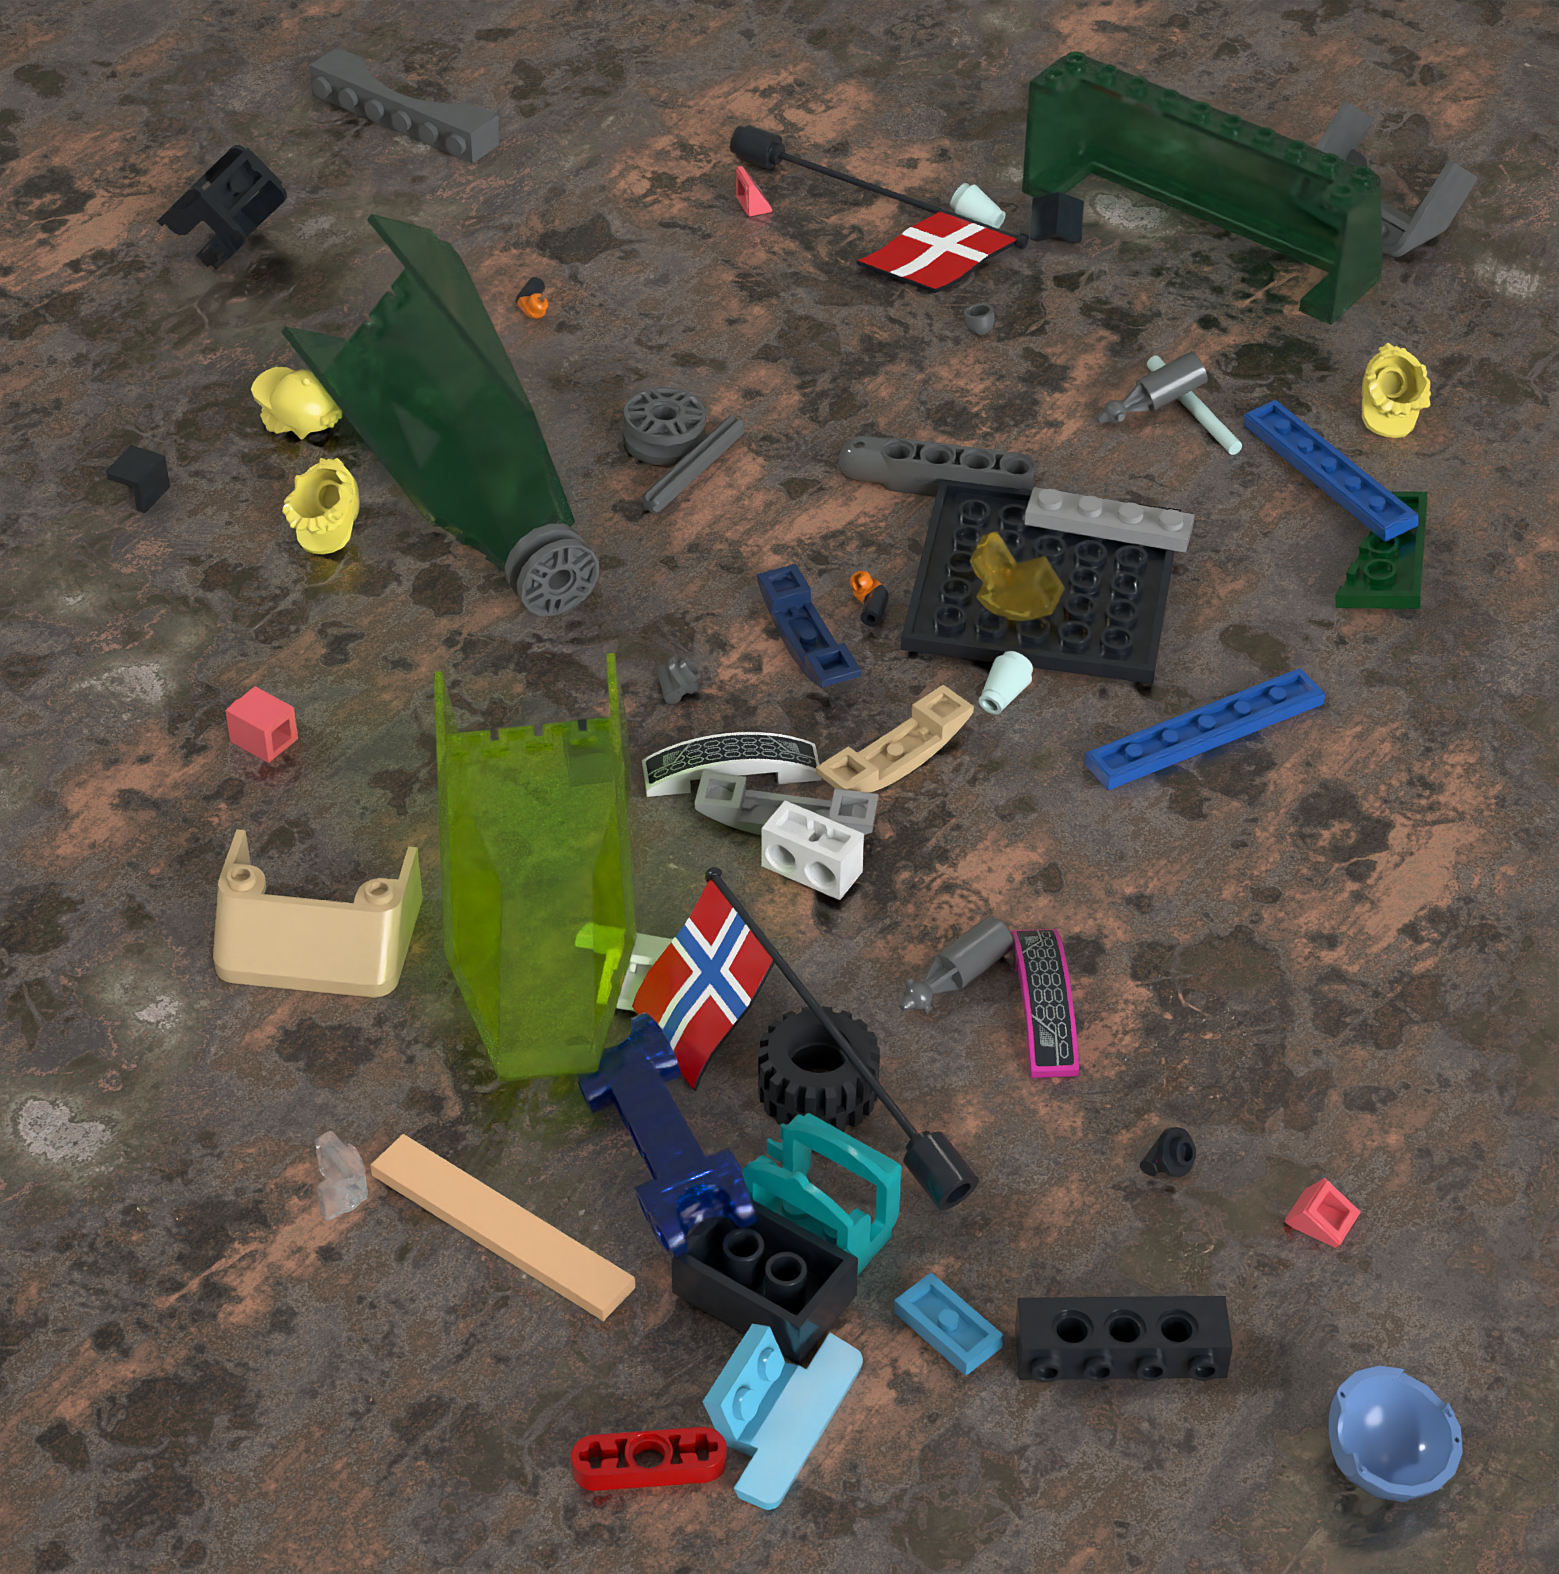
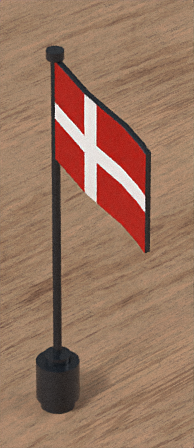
M751 125L746 127L738 126L732 135L730 151L736 154V157L742 161L770 170L775 165H779L782 160L934 213L929 218L908 228L882 249L857 260V265L937 293L960 282L991 257L1014 245L1025 249L1028 244L1029 235L1020 233L1018 236L787 154L785 153V145L782 144V137L780 135Z

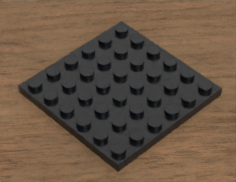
M940 479L901 636V650L994 662L998 656H1003L1005 652L1014 651L1026 657L1033 668L1132 682L1154 683L1175 554L1174 550L1025 525V513L1032 490ZM1143 505V506L1154 507V508H1160V509H1166V510L1172 509V510H1177V511L1181 512V509H1174V508H1166V507Z

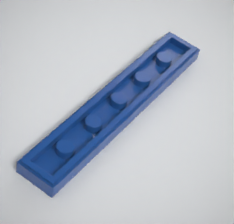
M1277 400L1244 414V426L1383 541L1386 542L1418 526V514Z
M1298 668L1085 753L1084 764L1107 790H1111L1323 705L1325 692L1301 668Z

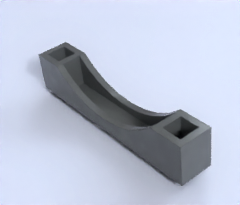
M336 47L309 65L313 96L469 163H475L500 145L498 114L471 103L431 102L397 93L384 86L372 76L366 68L362 57Z

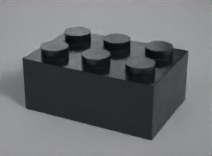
M732 1188L728 1190L671 1255L672 1293L743 1334L747 1333L752 1324L770 1327L782 1356L798 1365L802 1363L857 1296V1257Z

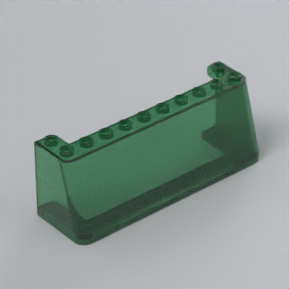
M1073 51L1067 53L1030 80L1022 193L1034 198L1055 192L1066 194L1093 173L1328 272L1327 276L1300 299L1299 312L1330 325L1381 279L1383 268L1381 180L1370 168L1358 166L1341 159L1335 154L1326 153L1308 146L1303 141L1291 139L1276 133L1271 128L1261 127L1246 121L1239 115L1229 114L1212 107L1206 102L1197 101L1179 94L1174 89H1167L1154 84L1144 77L1135 76L1117 69L1112 64H1105L1087 57L1082 52Z

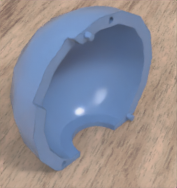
M1379 1365L1356 1371L1338 1387L1329 1413L1331 1450L1338 1468L1348 1481L1377 1498L1405 1502L1439 1490L1455 1475L1463 1453L1461 1427L1450 1404H1445L1426 1384L1403 1373L1405 1369Z

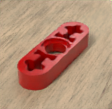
M708 1427L589 1435L580 1439L571 1451L572 1476L579 1486L591 1491L708 1483L719 1478L725 1471L727 1464L726 1441L718 1431ZM707 1449L709 1460L698 1461L696 1450ZM644 1450H655L663 1455L664 1460L656 1467L644 1468L639 1466L634 1461V1458ZM673 1450H679L680 1464H673ZM618 1454H625V1468H619ZM601 1457V1468H590V1458Z

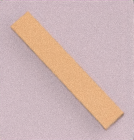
M402 1134L370 1164L373 1177L602 1321L635 1289L634 1276L405 1134Z

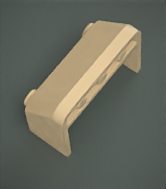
M236 829L218 881L213 960L218 977L226 982L371 998L382 997L391 993L398 985L423 899L417 847L408 846L398 880L387 878L369 880L357 890L354 903L265 894V875L259 868L251 865L246 830Z

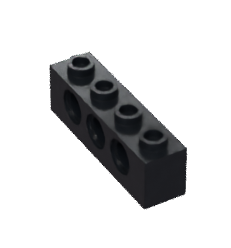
M1226 1296L1018 1298L1015 1338L1019 1380L1053 1382L1056 1380L1088 1379L1094 1382H1103L1109 1379L1158 1381L1161 1379L1193 1378L1198 1381H1208L1214 1378H1227L1233 1347Z

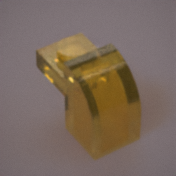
M997 531L982 536L970 559L975 574L983 581V585L976 596L977 599L994 614L1000 617H1007L1009 620L1027 621L1053 614L1065 589L1045 556L1016 563Z

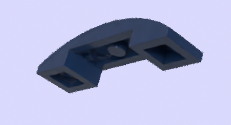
M796 564L757 574V582L782 641L796 664L814 684L822 688L861 676V669L845 643H836L812 604V589Z

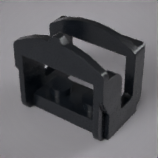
M234 145L157 222L161 226L165 224L175 234L186 235L201 221H204L216 234L196 256L207 268L212 265L215 269H218L245 244L247 237L286 201L287 193L281 185L282 182L249 148L245 149L243 146ZM209 181L211 185L206 190H203L201 187Z

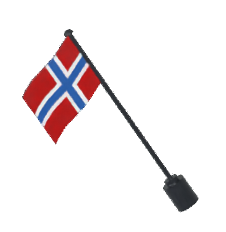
M717 867L709 868L705 873L707 885L687 922L650 968L632 1004L633 1009L691 1088L697 1091L700 1080L713 1055L751 1008L774 964H776L910 1138L906 1146L907 1153L904 1156L903 1163L939 1210H947L965 1200L979 1183V1178L943 1132L930 1133L929 1131H924L918 1134L720 877L722 870Z

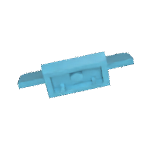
M757 1324L750 1326L703 1400L714 1428L724 1437L726 1446L753 1457L734 1487L739 1499L765 1510L774 1509L781 1504L860 1372L863 1358L858 1349L829 1332L812 1362L805 1369L799 1365L785 1362L770 1327Z

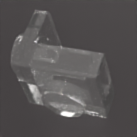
M332 1130L315 1139L319 1171L326 1178L317 1186L320 1213L326 1221H330L342 1213L354 1210L361 1202L368 1199L365 1169L360 1154L351 1143L344 1145Z

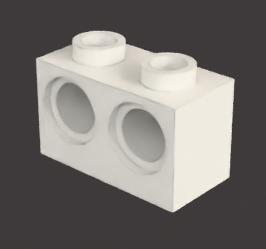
M785 800L762 827L761 866L840 900L863 872L864 834Z

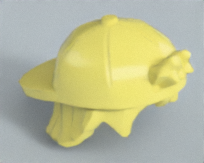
M1387 343L1385 346L1379 347L1380 353L1369 361L1365 370L1361 390L1362 420L1369 430L1378 435L1399 438L1405 437L1413 430L1419 411L1424 407H1430V379L1426 377V366L1421 365L1405 348L1394 347Z
M274 367L260 374L252 384L251 391L254 400L263 407L260 417L266 425V429L270 432L280 434L293 431L300 439H304L311 432L322 431L329 427L334 428V424L338 422V419L342 418L343 411L338 404L332 386L323 377L311 370L301 369L294 371L288 367Z
M320 458L319 463L310 467L306 473L297 475L295 477V490L284 500L285 506L282 512L286 516L290 527H296L297 540L306 552L328 554L342 549L350 539L353 522L359 513L360 499L357 482L338 458L334 460Z

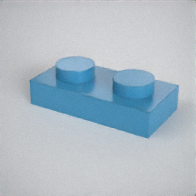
M932 1272L894 1300L893 1313L965 1376L1003 1347L1004 1335Z

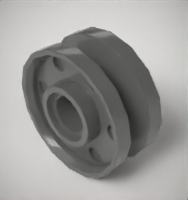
M670 387L650 388L633 395L625 404L623 412L625 424L623 442L627 451L638 460L652 465H676L706 437L704 429L706 409L703 402L690 392Z
M547 524L533 529L517 542L510 551L505 564L506 581L528 611L539 616H556L572 610L586 599L595 587L599 576L598 558L592 549L585 544L576 529L566 524Z

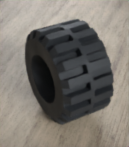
M822 1006L824 1012L879 1082L880 1047L877 1046V1038L874 1032H867L868 1025L862 1019L852 1020V1013L845 1010L836 1013L833 1012V1007ZM802 1007L801 1013L796 1014L793 1011H789L783 1014V1021L774 1020L768 1026V1033L762 1034L760 1048H758V1096L760 1102L764 1103V1111L769 1117L776 1116V1123L778 1125L782 1123L788 1125L797 1115L805 1116L806 1113H810L840 1131L846 1132L847 1125L855 1128L863 1122V1115L869 1116L874 1109V1101H877L878 1098L809 1007ZM826 1069L830 1070V1072L814 1073L806 1070Z

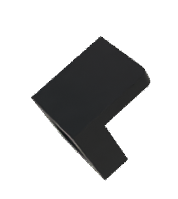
M1062 192L1032 198L1030 239L1039 242L1057 237L1073 244L1080 243L1082 241L1084 201Z
M130 445L106 470L108 480L133 487L136 509L142 513H146L170 488L165 455Z

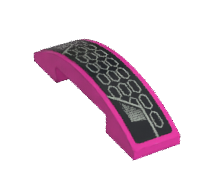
M1057 929L1011 931L1013 939L1012 952L1015 971H1018L1027 1028L1025 1042L1031 1078L1079 1076L1073 999L1065 952Z

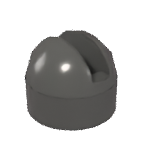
M980 303L967 307L964 310V319L968 330L973 334L977 333L981 336L991 332L995 325L993 306Z

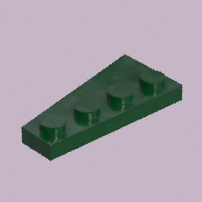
M1390 491L1418 514V526L1386 542L1370 531L1368 537H1364L1359 546V555L1355 563L1351 562L1346 573L1344 585L1339 587L1335 595L1336 608L1420 609L1428 491Z

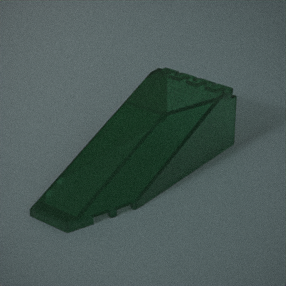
M371 214L367 221L405 267L391 285V289L396 296L386 291L368 315L372 322L364 320L351 336L349 342L346 338L285 326L281 333L430 525L441 527L456 537L455 540L462 545H470L486 555V560L505 571V564L510 551L522 537L533 529L547 524H566L571 527L575 523L566 495L531 403L461 256L449 242L439 240L431 229Z

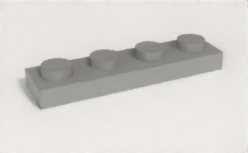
M1034 487L1025 513V525L1186 553L1195 514L1183 513L1172 509L1148 507L1136 503L1113 501L1096 496L1061 492L1055 489Z

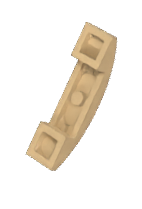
M942 685L912 704V718L858 753L849 746L817 766L816 774L836 789L870 793L884 788L911 773L938 752L973 714L974 706L945 685Z

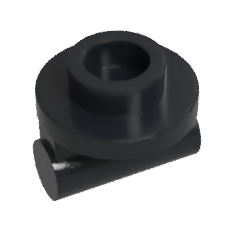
M1181 1127L1165 1129L1140 1162L1141 1170L1149 1176H1155L1158 1172H1165L1171 1177H1183L1188 1174L1196 1158V1147L1190 1134Z

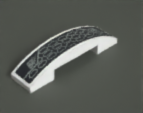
M736 732L695 738L662 749L642 760L647 797L691 793L690 780L701 779L702 771L734 776L776 772L778 784L821 780V777L816 774V767L820 764L815 744L804 739L775 733Z

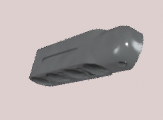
M861 435L848 440L842 446L838 458L840 471L847 478L856 481L879 483L887 490L936 497L940 479L1032 491L1034 488L1035 461L1026 454L905 438L885 439ZM862 444L863 447L856 448L854 447V445Z

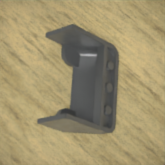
M1344 100L1298 175L1293 186L1294 197L1300 204L1390 257L1402 256L1443 233L1448 228L1478 180V177L1455 162L1448 160L1414 216L1410 217L1362 188L1370 173V163L1366 156L1356 151V148L1374 118Z

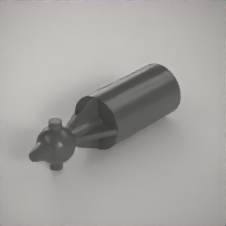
M1191 351L1136 380V386L1122 402L1112 400L1105 404L1103 412L1097 417V422L1117 424L1125 419L1127 412L1155 411L1207 383V373L1201 360Z
M985 917L935 955L923 982H915L912 977L904 982L907 987L904 992V999L899 1006L902 1011L912 1008L922 1009L926 1014L933 1009L930 1005L932 994L959 991L1013 949V939L1007 927L994 917Z

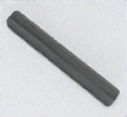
M731 415L721 422L642 495L643 509L645 511L649 510L652 514H658L744 434L743 420Z

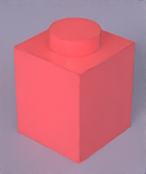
M256 686L241 698L235 700L225 710L230 742L268 763L298 740L294 707Z

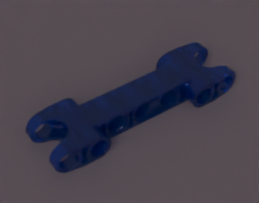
M647 1012L631 1018L632 1030L630 1035L616 1046L595 1048L580 1039L566 1045L582 1098L590 1113L593 1114L614 1105L653 1179L635 1186L634 1191L657 1242L671 1258H675L689 1252L687 1244L688 1233L695 1224L704 1219L725 1217L731 1219L741 1228H745L758 1221L741 1167L730 1148H724L705 1157L667 1089L665 1083L682 1076L680 1066L663 1030Z

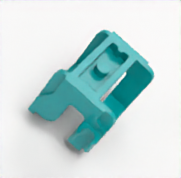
M806 1113L805 1116L797 1115L788 1125L783 1123L780 1125V1139L783 1140L782 1143L775 1142L771 1138L767 1139V1154L783 1163L782 1168L777 1167L775 1161L764 1155L759 1156L755 1161H750L743 1168V1190L747 1192L748 1198L857 1257L859 1275L892 1237V1228L899 1216L901 1165L810 1113ZM812 1150L877 1186L875 1220L872 1224L870 1215L858 1208L849 1214L846 1213L830 1197L809 1183L806 1175L811 1167Z

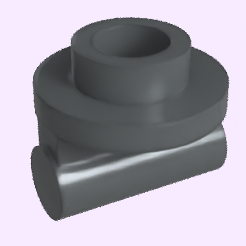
M674 654L668 658V663L662 664L657 668L664 700L667 704H676L681 700V696L687 692L693 694L699 689L697 680L701 677L700 672L688 657L682 659Z

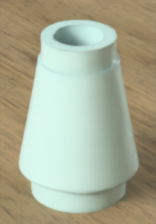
M962 184L956 190L950 202V207L955 210L956 214L995 228H999L1002 225L1006 213L977 185Z
M1007 651L1003 656H998L994 660L982 695L979 698L980 706L988 713L1000 714L1031 683L1033 666L1030 661L1014 651Z

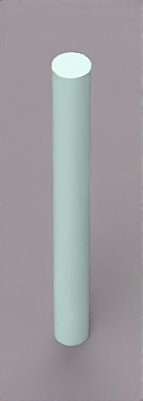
M1153 356L1147 362V367L1152 372L1166 365L1159 356ZM1192 391L1177 398L1229 454L1234 455L1241 450L1242 443Z

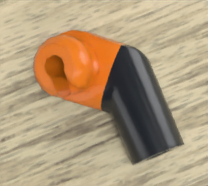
M531 277L515 299L518 307L530 319L543 317L548 308L547 298L543 302L539 300V297L545 290V284L538 277Z
M858 571L851 576L849 584L853 589L854 596L864 605L860 617L861 621L867 626L874 627L881 622L889 599L888 591L878 580L871 578L867 571Z

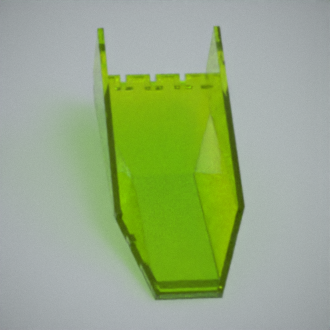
M615 653L606 654L610 717L586 719L587 731H579L578 720L542 724L543 735L536 736L534 725L498 728L499 740L492 741L490 729L460 732L458 734V726L443 671L434 672L444 953L499 1082L598 1071L636 942L630 748L626 710Z

